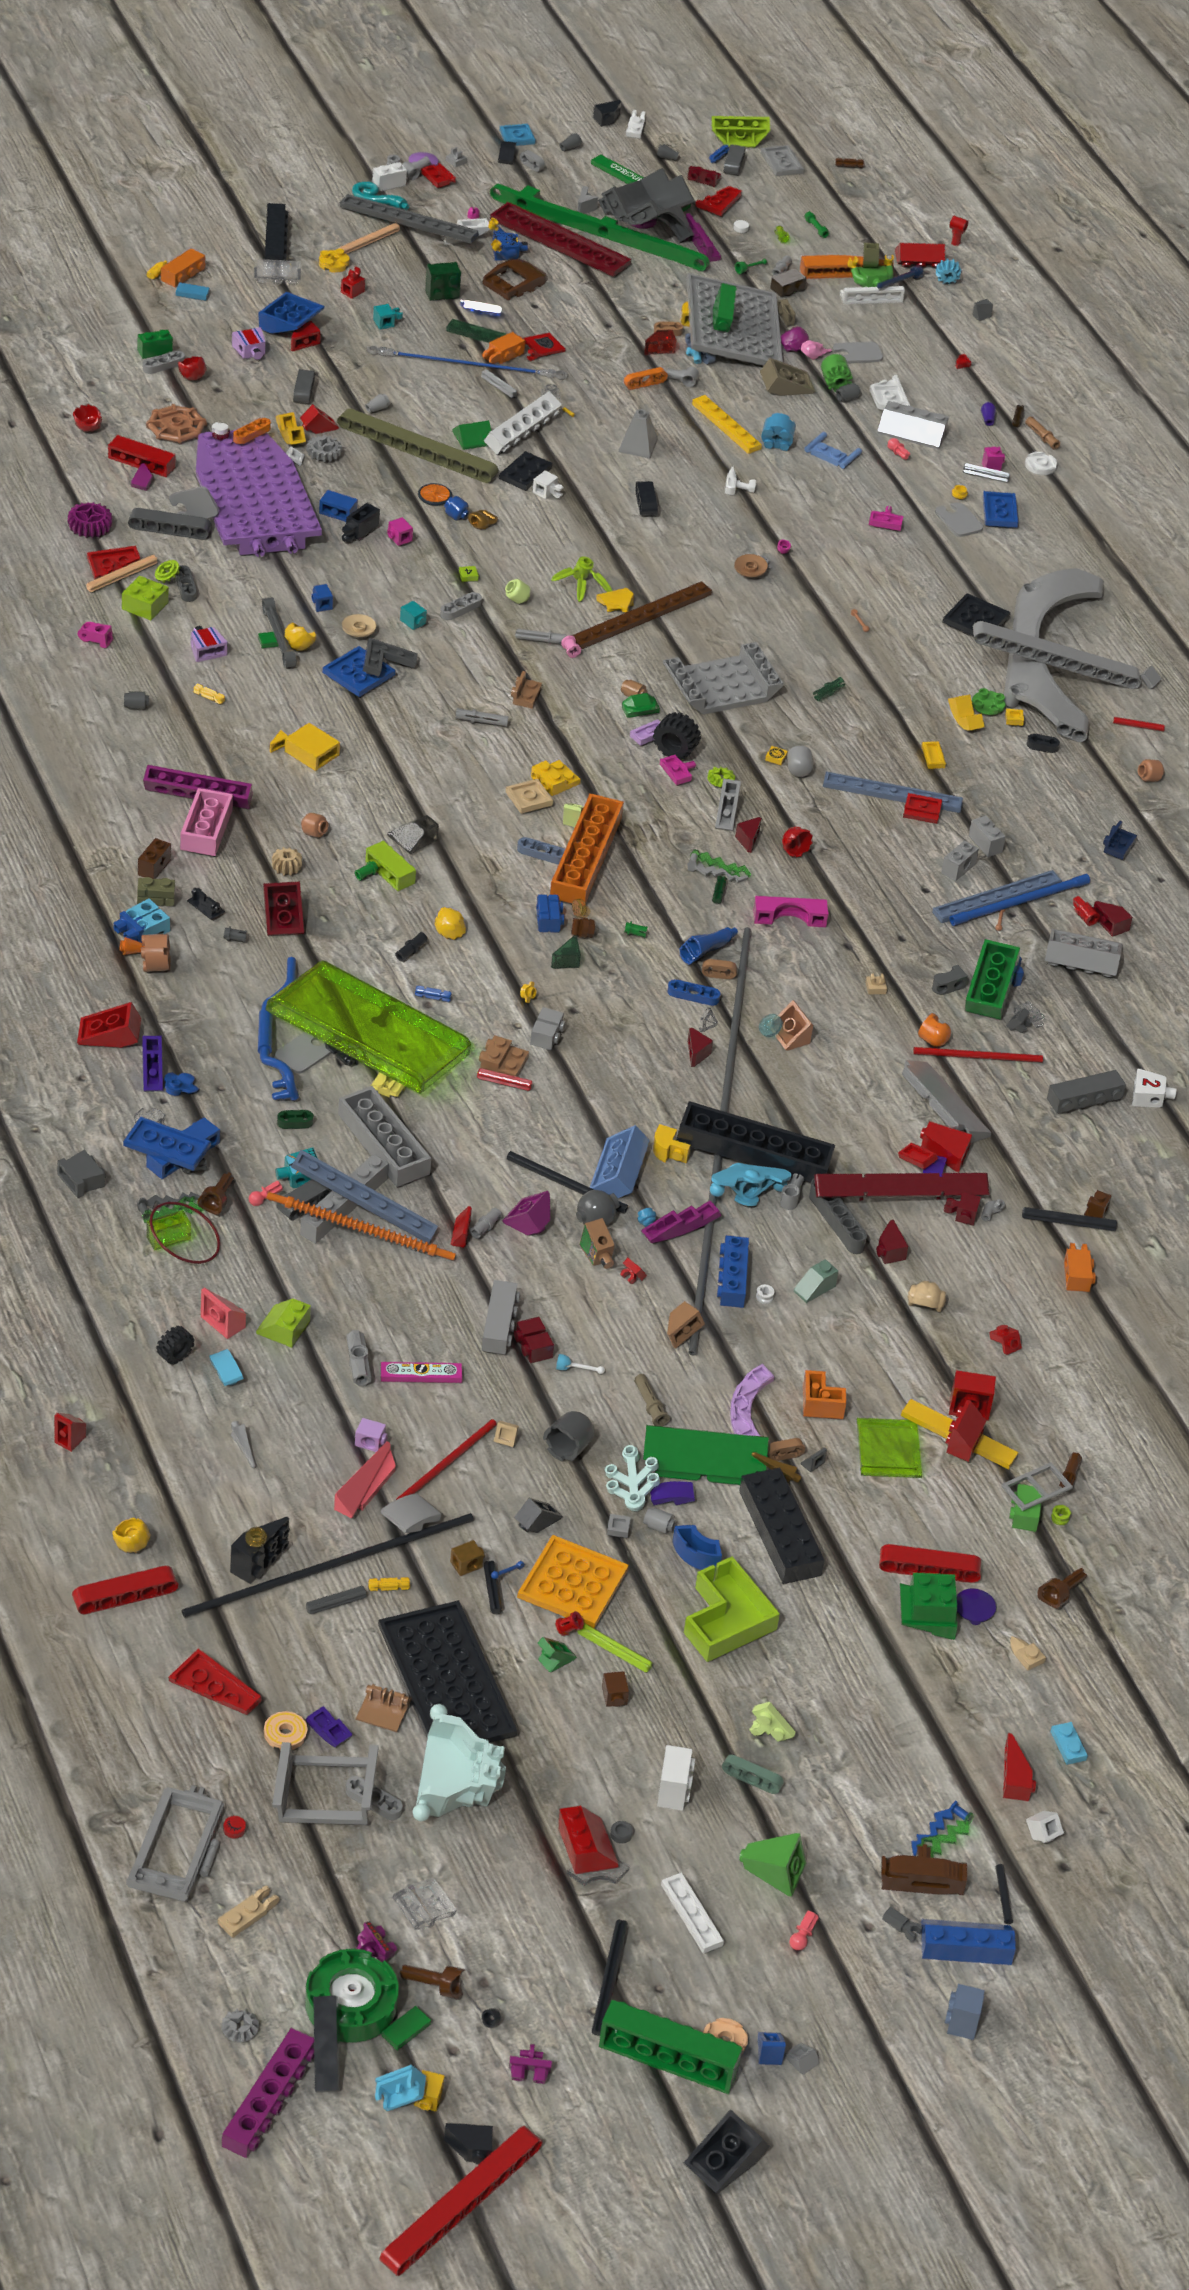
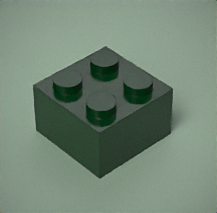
M458 263L427 264L425 291L429 301L459 299L461 270Z

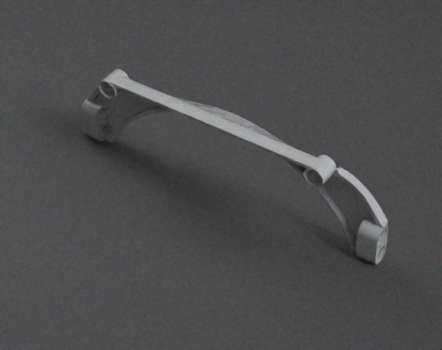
M1075 568L1055 571L1033 580L1030 584L1025 583L1016 597L1012 630L1039 638L1041 621L1046 613L1055 606L1074 599L1102 598L1104 585L1102 578ZM1009 653L1004 690L1005 705L1015 708L1019 701L1029 703L1038 708L1057 726L1058 734L1076 742L1085 741L1089 725L1087 716L1059 688L1049 673L1046 664Z

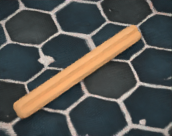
M393 223L339 248L348 254L398 232L400 225Z
M150 555L88 582L86 589L89 592H94L158 563L157 557Z

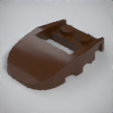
M513 259L494 267L483 277L482 284L509 301L510 297L514 295L520 297L523 296L524 292L532 293L536 287L543 286L547 282V274L525 260ZM511 268L513 272L519 273L526 280L516 286H512L497 275L499 273L503 274L507 269Z

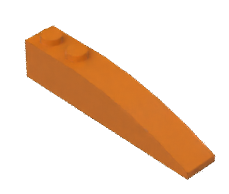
M801 256L800 271L807 279L853 277L852 268L847 263L850 257L853 261L855 256ZM856 256L858 258L856 267H863V257ZM879 259L878 266L886 267L887 265L884 264V260Z

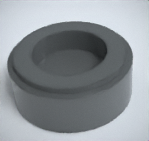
M617 1821L612 1825L610 1836L615 1842L623 1844L632 1839L633 1828L628 1822Z

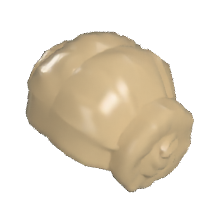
M924 1280L917 1285H911L907 1296L908 1305L936 1308L937 1312H941L945 1305L946 1292L941 1290L935 1282Z

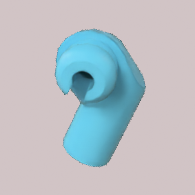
M691 347L686 348V355H692L695 364L702 362L701 352L695 351Z

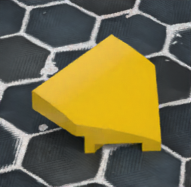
M628 588L596 595L597 602L607 605V612L619 609L622 612H628L629 607L634 606V594Z

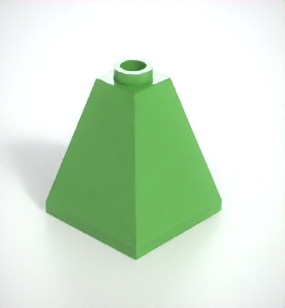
M794 1833L748 1843L746 1849H742L740 1852V1862H743L744 1869L785 1895L792 1897L806 1865L801 1835Z

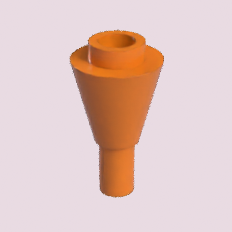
M127 937L120 941V951H123V955L141 953V947H145L142 946L141 942Z

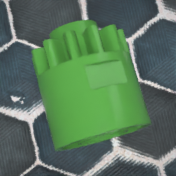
M832 354L823 360L821 370L829 390L833 388L834 392H836L839 387L852 383L851 379L853 377L844 356Z

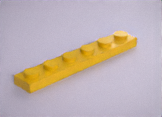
M706 395L692 400V405L745 452L750 454L761 450L762 444Z

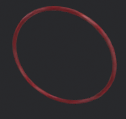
M165 1202L156 1206L151 1212L150 1228L159 1245L172 1256L188 1263L202 1264L213 1260L219 1253L220 1238L212 1222L197 1209L180 1202ZM165 1205H180L198 1213L209 1223L216 1235L217 1250L215 1254L206 1260L193 1261L182 1258L163 1245L154 1231L153 1215L156 1210Z

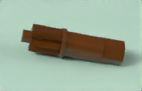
M1075 1452L1070 1455L1065 1471L1062 1474L1072 1486L1076 1480V1474L1082 1459L1081 1455ZM1060 1481L1059 1486H1061L1062 1488L1065 1487L1063 1483Z

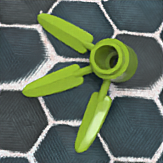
M585 556L578 559L574 569L571 567L565 568L556 573L551 579L554 582L573 575L578 580V602H581L584 598L587 584L585 579L588 578L590 573L606 592L612 591L606 579L600 573H595L592 570L594 566L593 561Z

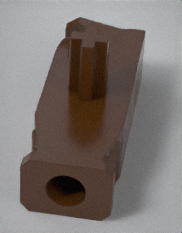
M927 1844L918 1846L917 1856L897 1855L890 1859H887L886 1856H881V1890L935 1895H964L967 1882V1863L931 1858V1847H927Z

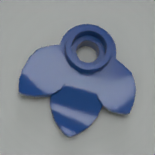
M170 1072L164 1077L166 1092L173 1096L180 1095L181 1092L194 1093L199 1088L193 1085L195 1077L189 1073L176 1075Z

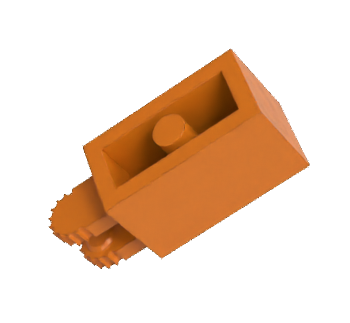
M511 332L489 342V348L482 353V357L484 359L489 358L491 364L497 362L499 364L505 363L524 354L525 340Z
M1070 1243L1069 1249L1066 1251L1064 1269L1066 1290L1090 1292L1091 1284H1095V1273L1092 1272L1094 1258H1091L1087 1244H1082L1081 1250H1078L1075 1243Z

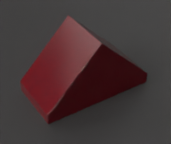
M761 817L737 823L735 837L749 853L752 852L759 835Z
M689 1028L687 1042L691 1067H695L711 1055L713 1040L696 1029Z

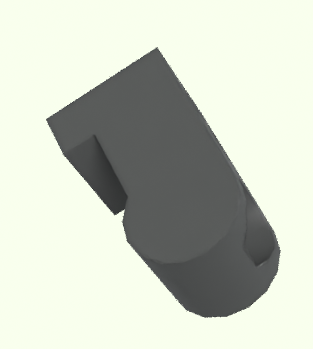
M959 965L952 966L951 971L937 973L934 976L932 990L934 993L942 995L966 988L968 975Z

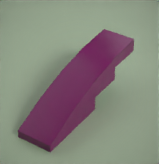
M711 1201L706 1202L697 1209L691 1205L678 1214L674 1210L643 1228L641 1232L650 1243L660 1242L698 1229L719 1218L721 1213Z

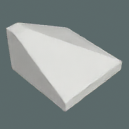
M290 447L286 454L293 462L301 466L304 454Z

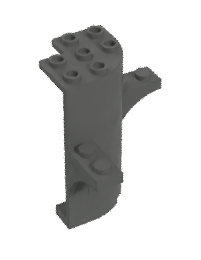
M663 168L658 169L641 180L618 188L614 186L601 194L603 198L598 200L605 214L611 212L621 222L638 225L653 219H660L672 229L679 242L694 235L682 209L695 202L683 176L679 175L669 181Z

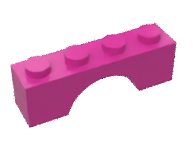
M755 896L753 908L754 924L772 925L779 917L794 916L803 920L808 927H826L828 918L826 899Z

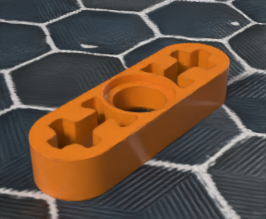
M662 367L630 373L624 378V384L630 390L665 382L668 374ZM649 376L646 381H643L644 377Z
M259 418L233 432V441L236 444H245L270 431L271 421L268 418Z

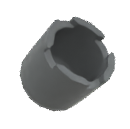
M570 1411L561 1416L544 1432L543 1440H546L549 1446L547 1450L554 1458L560 1461L564 1459L573 1461L592 1441L594 1427L591 1420L585 1414Z

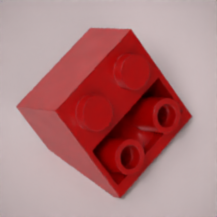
M967 1400L964 1407L960 1405L956 1414L958 1418L952 1421L945 1443L948 1444L946 1453L969 1462L983 1434L986 1420L974 1404Z

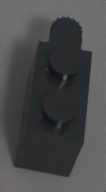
M366 503L347 516L346 524L342 527L344 532L342 541L359 540L379 526L380 509Z

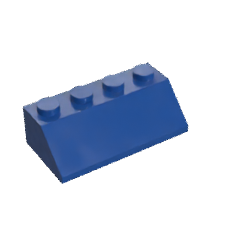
M932 1919L921 1920L922 1959L1012 1965L1016 1946L1015 1930L1011 1925Z

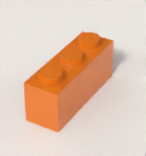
M192 248L161 267V281L176 288L179 282L183 283L205 269V255Z

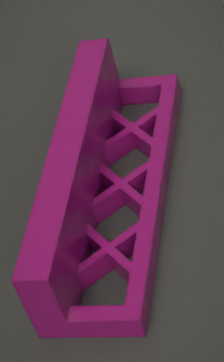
M686 214V219L694 235L690 236V239L698 251L706 255L710 262L720 261V253L699 222L696 223L691 214Z

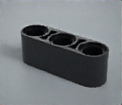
M636 481L635 493L640 516H657L658 504L653 481Z

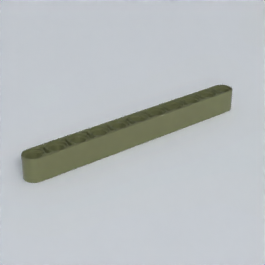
M346 409L337 418L338 425L343 429L481 482L489 483L499 472L498 466L493 462L354 409Z

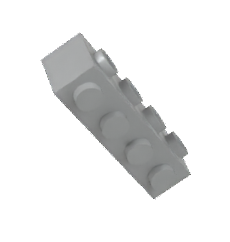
M494 1280L483 1334L482 1351L506 1354V1348L511 1347L512 1335H509V1332L514 1331L515 1320H512V1317L516 1318L518 1306H515V1303L519 1304L520 1292L517 1291L518 1283Z

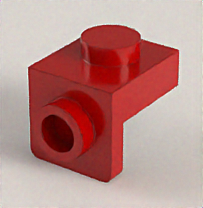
M1000 1325L995 1330L989 1332L991 1340L1002 1343L1003 1353L1006 1355L1022 1348L1019 1330L1008 1327V1325Z

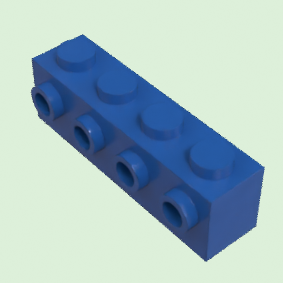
M726 1235L725 1243L720 1245V1255H723L719 1260V1269H722V1271H719L718 1283H721V1286L718 1285L717 1297H721L720 1306L744 1308L749 1238Z

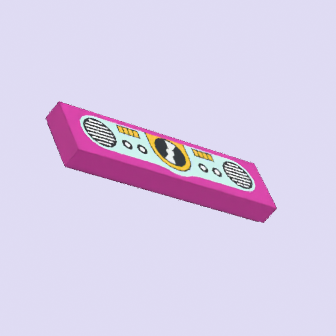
M381 1362L380 1366L381 1382L462 1383V1363Z

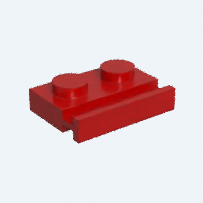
M438 163L437 166L430 165L421 168V173L437 188L449 185L450 182L456 183V177L441 163Z
M908 793L903 818L937 824L942 799Z

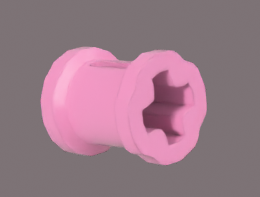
M569 635L562 639L561 645L567 650L566 653L570 658H575L581 653V647L576 644L574 636Z

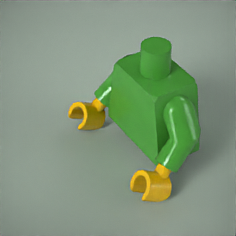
M885 255L884 264L887 265L886 267H856L858 262L856 256L853 261L850 257L847 265L852 268L851 272L856 284L861 287H877L878 283L893 278V266L891 265L893 264L894 256L892 255L891 259H887V255Z

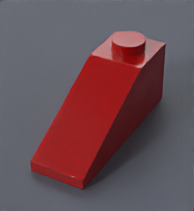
M1008 1733L1004 1753L1003 1798L1029 1801L1031 1793H1035L1036 1780H1032L1033 1770L1013 1734Z

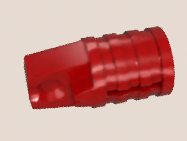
M1080 896L1073 898L1074 910L1088 926L1096 924L1100 919L1099 913L1096 912L1089 902H1085Z

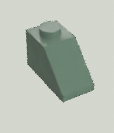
M825 1259L807 1271L793 1292L805 1303H808L836 1287L838 1270Z

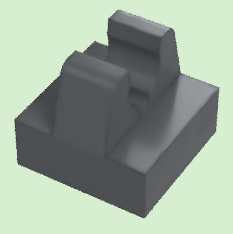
M1024 1007L1013 1015L1006 1026L1010 1030L1016 1029L1023 1033L1027 1030V1026L1031 1024L1027 1016L1030 1012Z

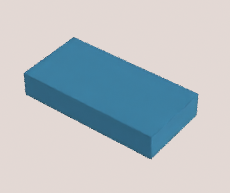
M179 282L175 296L206 301L210 288Z

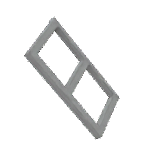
M1052 1462L1005 1482L1001 1486L1022 1511L1073 1489V1486ZM1048 1469L1065 1486L1050 1494H1047L1033 1478V1476ZM1027 1479L1042 1497L1024 1505L1010 1489V1486Z

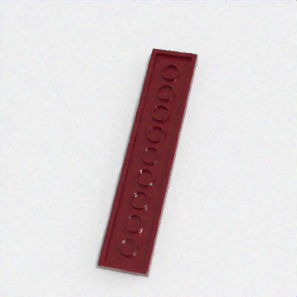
M510 202L505 203L490 214V219L495 218L499 224L581 261L609 276H616L631 264V258Z

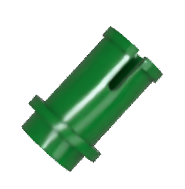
M368 861L365 866L355 870L354 874L361 881L371 874L375 875L376 871H378V866L374 861Z
M630 921V923L626 922L624 933L645 938L648 927L633 924Z

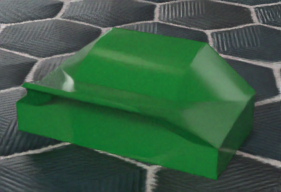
M648 693L631 695L622 702V709L627 718L660 713L655 697Z

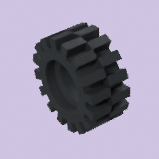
M179 1325L176 1328L172 1327L171 1331L167 1330L165 1332L166 1335L160 1337L162 1340H159L158 1346H156L157 1353L171 1365L173 1363L178 1364V1360L180 1362L183 1361V1357L186 1358L188 1356L187 1353L192 1351L191 1347H194V1337L184 1327Z

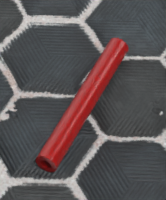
M1114 717L1113 719L1114 724L1164 732L1165 725L1119 717Z

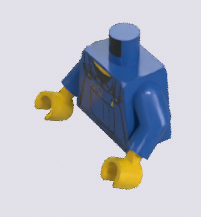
M495 218L489 221V229L495 230L493 231V242L491 243L495 261L518 259L519 251H528V242H519L518 234L504 232L501 227H497L499 222Z

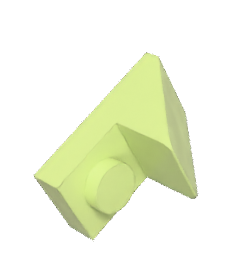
M573 803L564 804L563 824L575 827L584 806Z

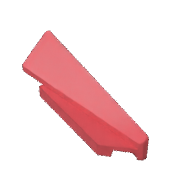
M388 1441L336 1492L334 1510L353 1518L357 1509L363 1511L392 1476L396 1465L391 1452V1445Z

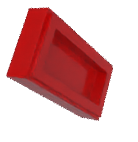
M912 1142L898 1152L899 1158L922 1169L927 1168L938 1159L936 1153Z

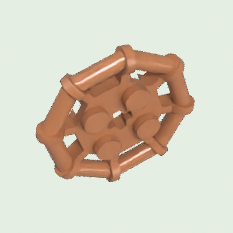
M175 404L152 410V415L146 422L147 429H150L156 435V439L174 441L178 444L190 439H198V435L202 433L203 428L207 425L206 419L199 415L196 408L176 406Z

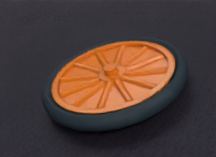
M430 483L419 489L418 497L428 505L440 506L444 505L452 497V492L442 484Z

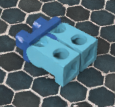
M149 898L128 909L126 912H121L120 919L113 923L114 931L118 934L126 931L123 933L124 938L127 937L142 943V935L170 932V917Z

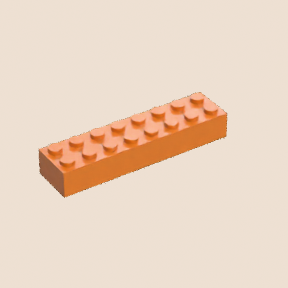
M589 794L551 881L550 895H558L559 901L575 904L573 901H577L578 905L585 906L622 819L623 801Z

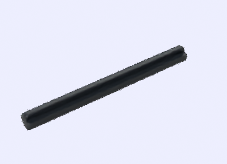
M618 1919L615 1923L591 2031L593 2035L600 2036L602 2021L611 2003L628 1925L625 1920Z

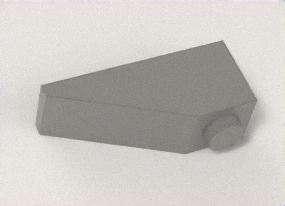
M723 779L715 829L733 831L741 781Z

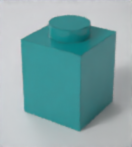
M411 601L401 607L400 621L412 630L426 624L427 610L415 601Z

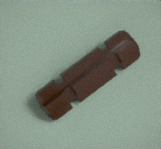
M836 158L835 166H857L862 168L864 167V160Z

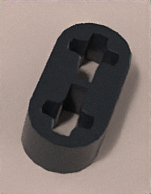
M1030 734L1026 745L1032 750L1056 753L1059 750L1060 741L1051 736Z

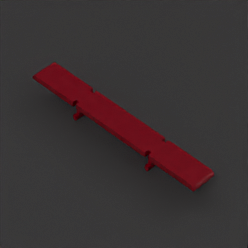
M939 1173L865 1174L864 1177H862V1174L814 1175L816 1198L859 1197V1201H863V1196L866 1194V1197H936L938 1201L941 1200L942 1194L944 1197H960L962 1192L976 1196H990L988 1173H942V1177H940Z

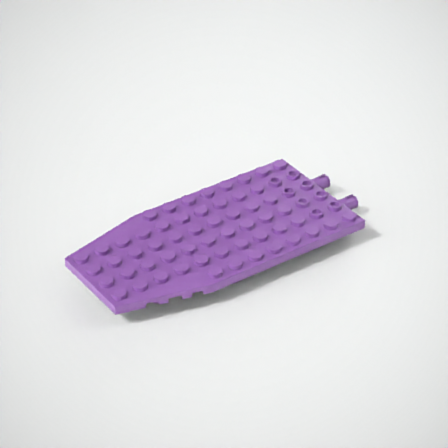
M230 430V437L225 440L215 439L212 437V432H204L198 435L196 477L200 486H204L210 491L219 508V513L213 517L223 545L236 544L240 555L255 554V556L259 557L260 554V557H262L266 552L286 550L290 554L293 551L294 554L298 549H305V537L322 536V529L292 459L267 432L245 444H236L233 441V432L235 430Z

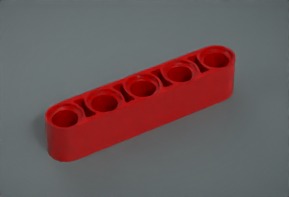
M886 1544L880 1548L879 1568L885 1572L913 1575V1573L954 1574L956 1581L975 1583L981 1579V1559L976 1555Z
M166 1565L79 1586L73 1590L72 1597L80 1614H90L167 1595L176 1591L179 1585L172 1567Z

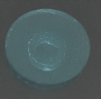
M777 1014L765 1016L759 1024L760 1033L765 1037L775 1036L782 1028V1019Z

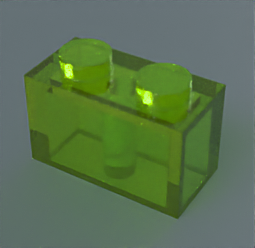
M184 1210L153 1219L154 1231L164 1246L168 1247L191 1240V1222ZM148 1220L146 1238L155 1251L162 1247L154 1238L150 1228V1220Z

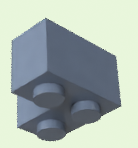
M958 1984L956 1992H951L945 2024L949 2025L947 2034L974 2040L985 1990Z

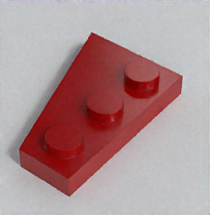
M731 186L725 187L717 191L713 196L708 195L702 201H695V207L722 216L742 196V190Z

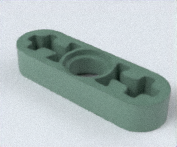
M728 1755L722 1764V1769L726 1774L771 1794L779 1793L784 1784L783 1778L777 1773L735 1755Z

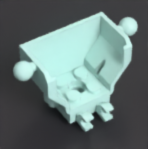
M436 1704L430 1710L433 1722L428 1733L416 1806L413 1808V1817L417 1821H425L429 1816L440 1817L461 1806L472 1807L474 1804L487 1807L492 1794L502 1789L506 1768L500 1761L504 1756L505 1747L489 1744L486 1739L479 1738L460 1717L447 1715V1709L442 1704Z

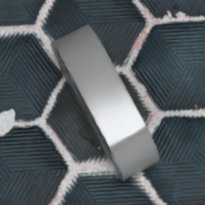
M530 150L520 154L521 162L535 172L544 169L545 163L540 156Z

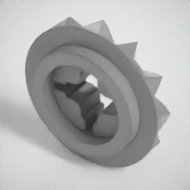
M237 2008L234 2012L228 2011L226 2017L222 2020L224 2035L234 2042L249 2041L256 2036L259 2030V2020L256 2019L255 2013H249L247 2008L244 2011ZM244 2020V2025L237 2030V2023Z

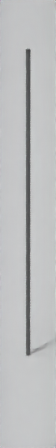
M749 927L744 928L720 1108L724 1112H728L751 935ZM714 1154L712 1175L720 1172L721 1155ZM709 1191L708 1201L716 1205V1197ZM713 1221L705 1225L694 1306V1308L699 1310L700 1314L702 1313ZM699 1330L690 1336L688 1351L690 1355H696Z

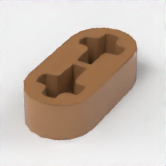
M656 322L654 324V334L657 336H680L683 333V324L679 322Z
M707 959L702 964V973L706 977L733 979L737 974V965L731 961Z
M799 1438L776 1441L768 1445L767 1456L776 1461L796 1458L805 1452V1447Z

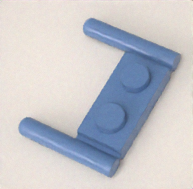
M822 432L804 448L805 452H811V455L835 466H840L842 469L862 453V449L857 448L847 456L846 453L822 443L821 441L827 437L826 432Z

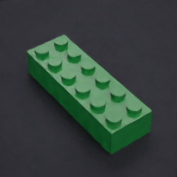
M615 2000L611 2001L603 2018L599 2047L728 2095L738 2073L743 2048L732 2041L722 2040L710 2033L700 2032L690 2026L678 2024L668 2018L656 2016L646 2010H640L629 2006L625 2002Z

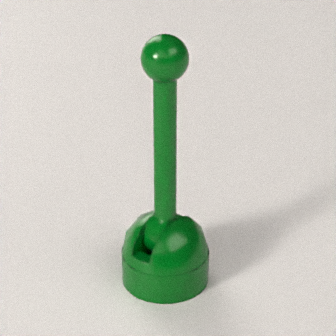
M767 259L751 264L743 261L736 262L735 271L737 274H743L748 270V267L767 264Z

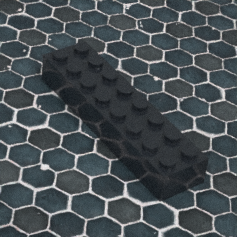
M691 1101L688 1102L676 1141L689 1144L691 1147L747 1164L785 1169L791 1173V1177L793 1174H798V1179L799 1175H802L804 1181L811 1182L816 1174H827L835 1148L834 1144Z

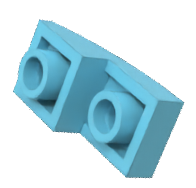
M228 1349L209 1356L211 1364L216 1369L218 1377L224 1386L234 1385L243 1379V1375Z

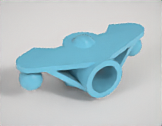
M735 1163L729 1168L712 1175L711 1180L714 1183L710 1186V1193L715 1197L722 1196L725 1192L724 1186H729L736 1193L734 1199L736 1202L746 1206H755L759 1202L757 1195L772 1184L776 1191L782 1192L783 1187L788 1183L787 1181L791 1179V1173L785 1169Z

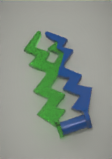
M956 1800L949 1809L934 1813L936 1822H929L930 1834H916L917 1841H911L913 1856H916L918 1846H922L924 1842H932V1846H927L931 1847V1858H934L933 1854L941 1855L940 1843L956 1844L955 1834L968 1835L973 1813H968L961 1808ZM954 1813L964 1820H956L957 1826L947 1825L948 1835L937 1833L936 1829L944 1830L945 1828L943 1819L953 1820L952 1815Z

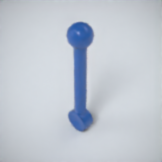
M519 1561L516 1565L499 1572L493 1571L491 1577L497 1579L500 1575L517 1568L521 1570L525 1563Z

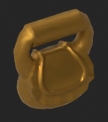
M479 510L468 515L470 524L480 530L486 529L489 525L495 524L498 521L497 516L487 510Z

